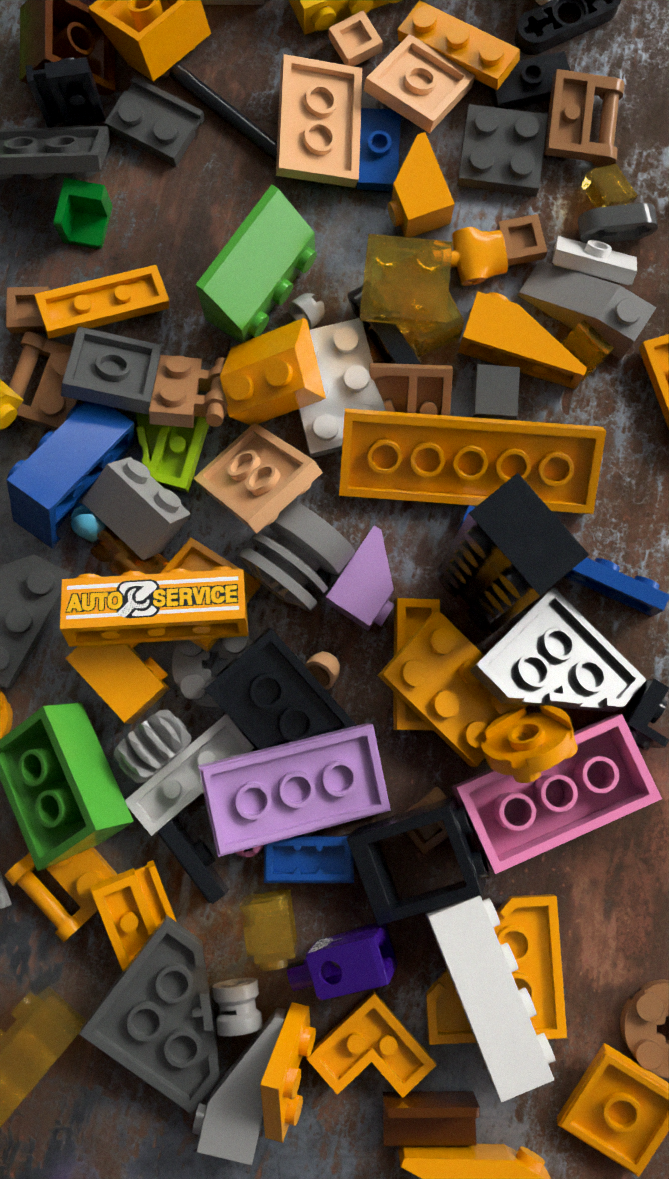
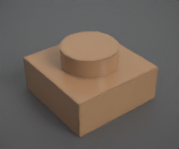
M538 214L498 221L496 230L502 231L508 266L545 259L547 248Z
M48 286L7 288L6 328L10 333H24L26 331L33 333L46 332L34 294L49 291L50 288Z

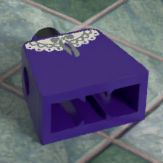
M377 922L316 941L306 952L305 959L287 964V975L292 990L297 991L314 986L317 998L319 1000H326L388 985L396 970L398 961L387 924L378 926ZM332 961L337 963L340 966V968L336 967L332 963Z

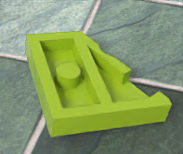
M135 412L138 427H136L137 435L143 453L142 464L148 468L150 476L161 486L189 493L209 428L206 417L195 416L193 428L149 424V412L148 414Z

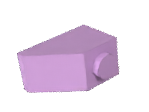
M373 526L326 596V604L367 631H369L374 622L382 626L395 604L389 601L394 588L381 529Z

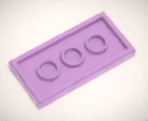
M371 723L197 765L218 857L391 811L374 726Z

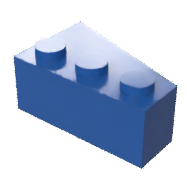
M87 401L82 405L80 403L76 404L67 414L65 422L55 432L50 431L46 433L39 441L36 451L26 461H18L9 471L6 480L13 521L53 549L61 539L56 535V531L68 515L73 513L74 509L82 506L79 501L93 486L105 466L122 460L133 446L134 422L110 406Z

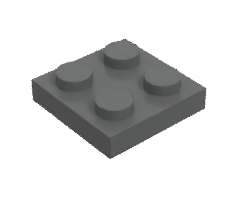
M469 104L457 186L536 197L540 185L548 114Z
M78 326L62 382L61 396L148 414L162 345Z

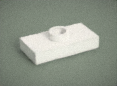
M561 236L557 237L553 249V265L625 285L633 284L637 273V257L612 251L611 246L601 241L589 240L587 243Z

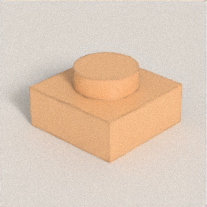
M364 11L329 27V40L345 65L354 67L382 52L383 41Z

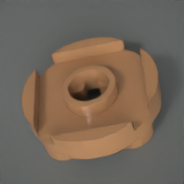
M659 979L642 985L640 987L642 990L638 991L632 1000L630 998L627 1000L621 1012L620 1031L623 1043L643 1068L657 1076L669 1078V1040H666L663 1034L657 1032V1025L665 1024L666 1017L669 1016V980Z

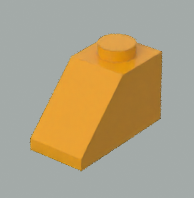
M425 132L417 134L393 183L392 201L388 202L390 219L395 227L400 225L405 239L449 225L455 205Z

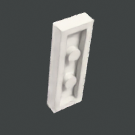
M225 714L125 800L127 807L149 834L153 836L160 828L174 819L203 794L197 765L249 753L255 749V746L231 718Z

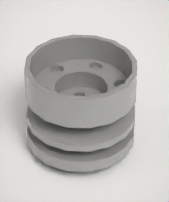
M293 500L279 513L277 519L269 525L271 530L278 536L275 541L256 533L251 538L252 542L264 555L262 556L252 549L244 547L238 554V558L251 571L254 579L276 597L286 603L297 605L303 610L311 612L316 606L317 601L304 588L308 587L314 592L324 595L328 587L316 572L321 569L328 574L339 576L354 556L355 549L328 522L301 503Z

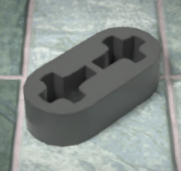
M649 203L600 207L588 210L578 217L580 240L583 243H587L589 240H597L604 243L636 240L647 237L658 229L655 207Z

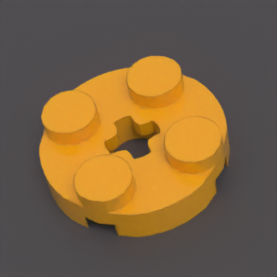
M539 705L542 713L527 714L526 708L523 707L507 712L495 719L484 732L487 739L486 742L483 743L481 741V747L489 767L500 774L513 775L514 780L518 783H529L538 779L542 771L552 768L564 759L574 756L578 750L570 717L562 709L549 705Z

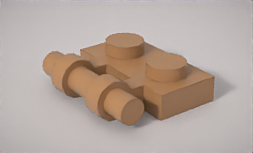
M160 355L149 408V424L193 428L194 417L198 416L206 417V422L210 426H220L223 423V417L228 414L227 399L220 380V374L227 358H218L215 360L214 367L210 370H202V359ZM199 391H208L205 396L198 395Z

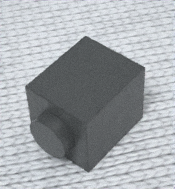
M477 364L472 378L470 417L516 420L518 416L520 367Z

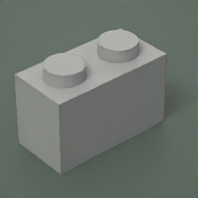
M131 457L107 464L82 501L142 560H146L166 550L191 516V513L181 505V500L176 494L164 489L150 476V471L145 465L133 460Z

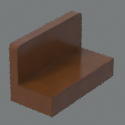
M410 1091L404 1098L398 1092H382L384 1146H476V1118L480 1117V1106L473 1091Z

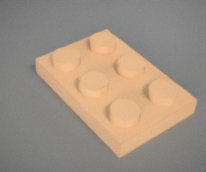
M283 55L280 68L276 176L355 188L359 181L362 68Z
M254 422L193 479L202 490L257 534L265 526L273 523L279 516V513L297 496L305 493L310 488L312 482L323 472L312 458Z

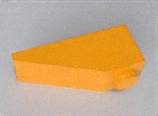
M477 291L458 353L499 366L520 367L521 373L572 389L577 388L587 369L585 365L519 304L509 301L507 297L499 293L489 292L485 294Z
M476 1143V1146H400L398 1149L400 1166L421 1179H551L544 1166L545 1161L538 1154L523 1146H520L518 1151L505 1144Z

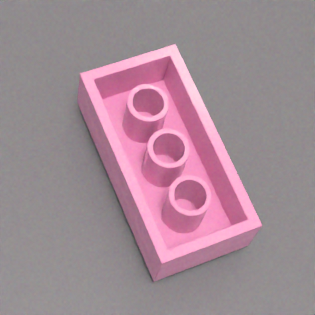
M622 714L606 717L575 731V741L578 748L576 754L568 759H564L552 768L542 771L540 777L533 782L518 783L514 780L513 775H503L493 769H489L451 786L459 806H465L467 815L474 828L473 838L478 849L484 853L489 870L492 873L502 872L662 799Z

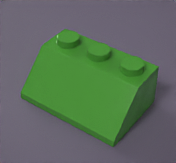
M271 185L196 283L205 320L240 343L250 340L252 336L257 337L264 331L269 322V313L276 304L282 305L288 299L293 289L292 282L300 272L306 273L311 268L317 256L315 251V232L283 193L274 185Z
M82 702L42 706L0 739V780L37 871L46 869L105 842L134 822Z

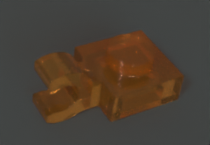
M108 526L97 534V537L102 541L90 551L101 562L112 561L109 569L118 576L128 571L160 574L170 562L159 553L146 560H142Z

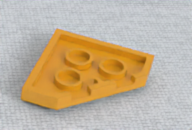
M554 894L509 896L496 911L500 925L494 927L500 945L508 943L513 952L519 970L512 972L518 990L526 987L532 999L537 1015L531 1017L530 1020L536 1035L544 1033L547 1039L567 1038L557 896ZM446 968L425 993L429 1045L476 1043Z

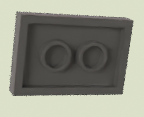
M108 126L0 129V180L8 179L14 174H30V177L35 179L49 178L55 173H71L72 176L78 178L90 177L96 172L101 171L110 145Z

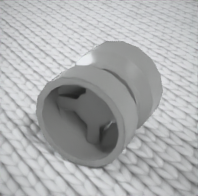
M251 977L236 978L218 982L212 986L213 999L219 1004L220 1012L216 1018L218 1035L239 1036L262 1029V1014L256 1008L255 998L259 994L258 979Z

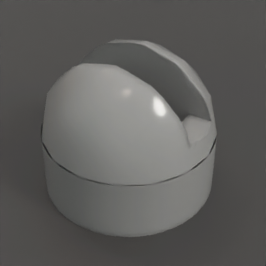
M313 293L302 294L289 303V311L294 321L305 318L308 322L309 330L316 326L325 314L323 301L316 302L317 295Z

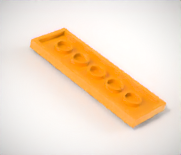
M345 408L339 496L478 506L514 475L519 473L551 511L593 514L606 430L600 426Z

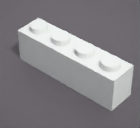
M479 895L426 911L425 914L501 1103L554 1081L555 1079L548 1064L556 1061L545 1034L536 1035L530 1020L531 1017L537 1015L536 1009L526 987L519 990L517 988L512 972L519 970L509 944L504 943L500 945L494 927L500 925V920L490 898L482 901Z

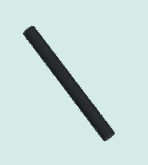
M175 63L169 73L171 78L274 161L277 160V141L180 63Z

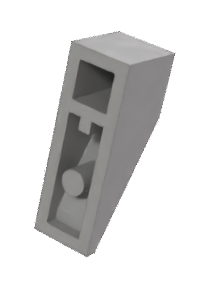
M541 260L517 295L621 360L656 309L655 306L620 285Z
M277 1007L263 1024L262 1029L256 1033L213 1088L208 1104L199 1103L192 1130L193 1134L200 1135L197 1153L252 1165L263 1117L260 1083L282 1029L286 1009Z

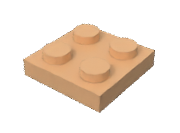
M409 34L366 77L363 91L423 130L431 133L472 88L475 75Z

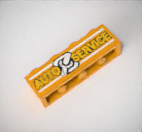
M218 566L210 571L190 572L186 569H171L161 574L128 571L121 574V576L101 577L96 574H81L76 578L62 579L60 631L69 647L248 636V612L244 569Z

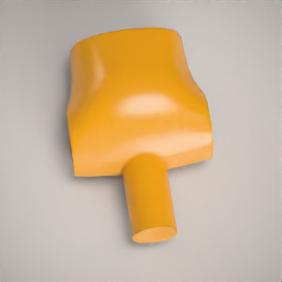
M475 227L461 228L452 233L453 251L429 254L428 258L431 271L457 267L463 286L482 283L487 278L506 274L508 270L506 246L501 230L487 232L480 231Z

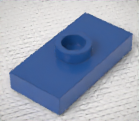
M361 108L359 181L357 182V190L393 191V183L398 175L401 115L392 109Z
M294 836L265 844L264 883H354V857L347 841L349 836Z

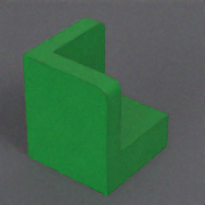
M64 178L53 222L63 243L94 249L103 248L113 207L105 185Z

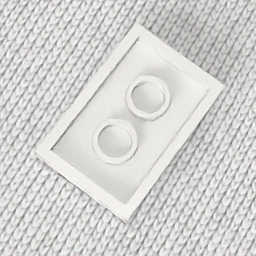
M361 318L310 330L326 399L298 409L311 458L342 451L345 408L386 411L376 384L369 374V363H373Z

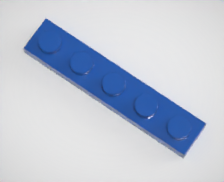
M468 506L458 530L461 528L468 513L475 508L474 506ZM586 557L564 576L571 581L651 617L663 612L669 600V594L660 591V585L657 582L642 576L631 578L620 573V567L617 564L602 558H596L594 561Z

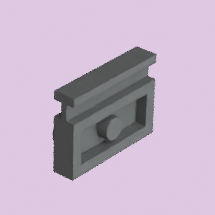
M133 76L131 79L132 85L128 91L124 90L104 122L105 126H108L109 132L176 167L194 139L195 131L199 124L202 125L205 121L204 113L202 110Z

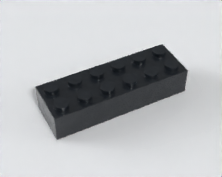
M517 473L468 513L438 568L442 574L439 577V581L453 597L457 595L462 597L470 607L467 610V614L481 630L488 628L493 634L588 557L589 554L520 474Z

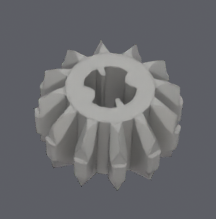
M159 710L156 714L151 715L146 721L139 724L126 738L119 742L113 756L126 776L129 775L136 783L147 782L189 746L192 737L179 717H175L170 710Z

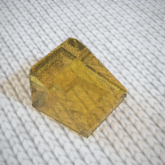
M617 164L590 170L586 173L581 185L596 208L627 205L638 197Z

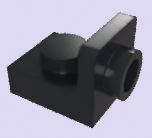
M655 678L646 680L630 699L622 713L637 747L646 751L650 747L665 748L669 742L668 738L648 726L650 722L655 723L660 718L667 706V701L663 698L668 692L669 687Z

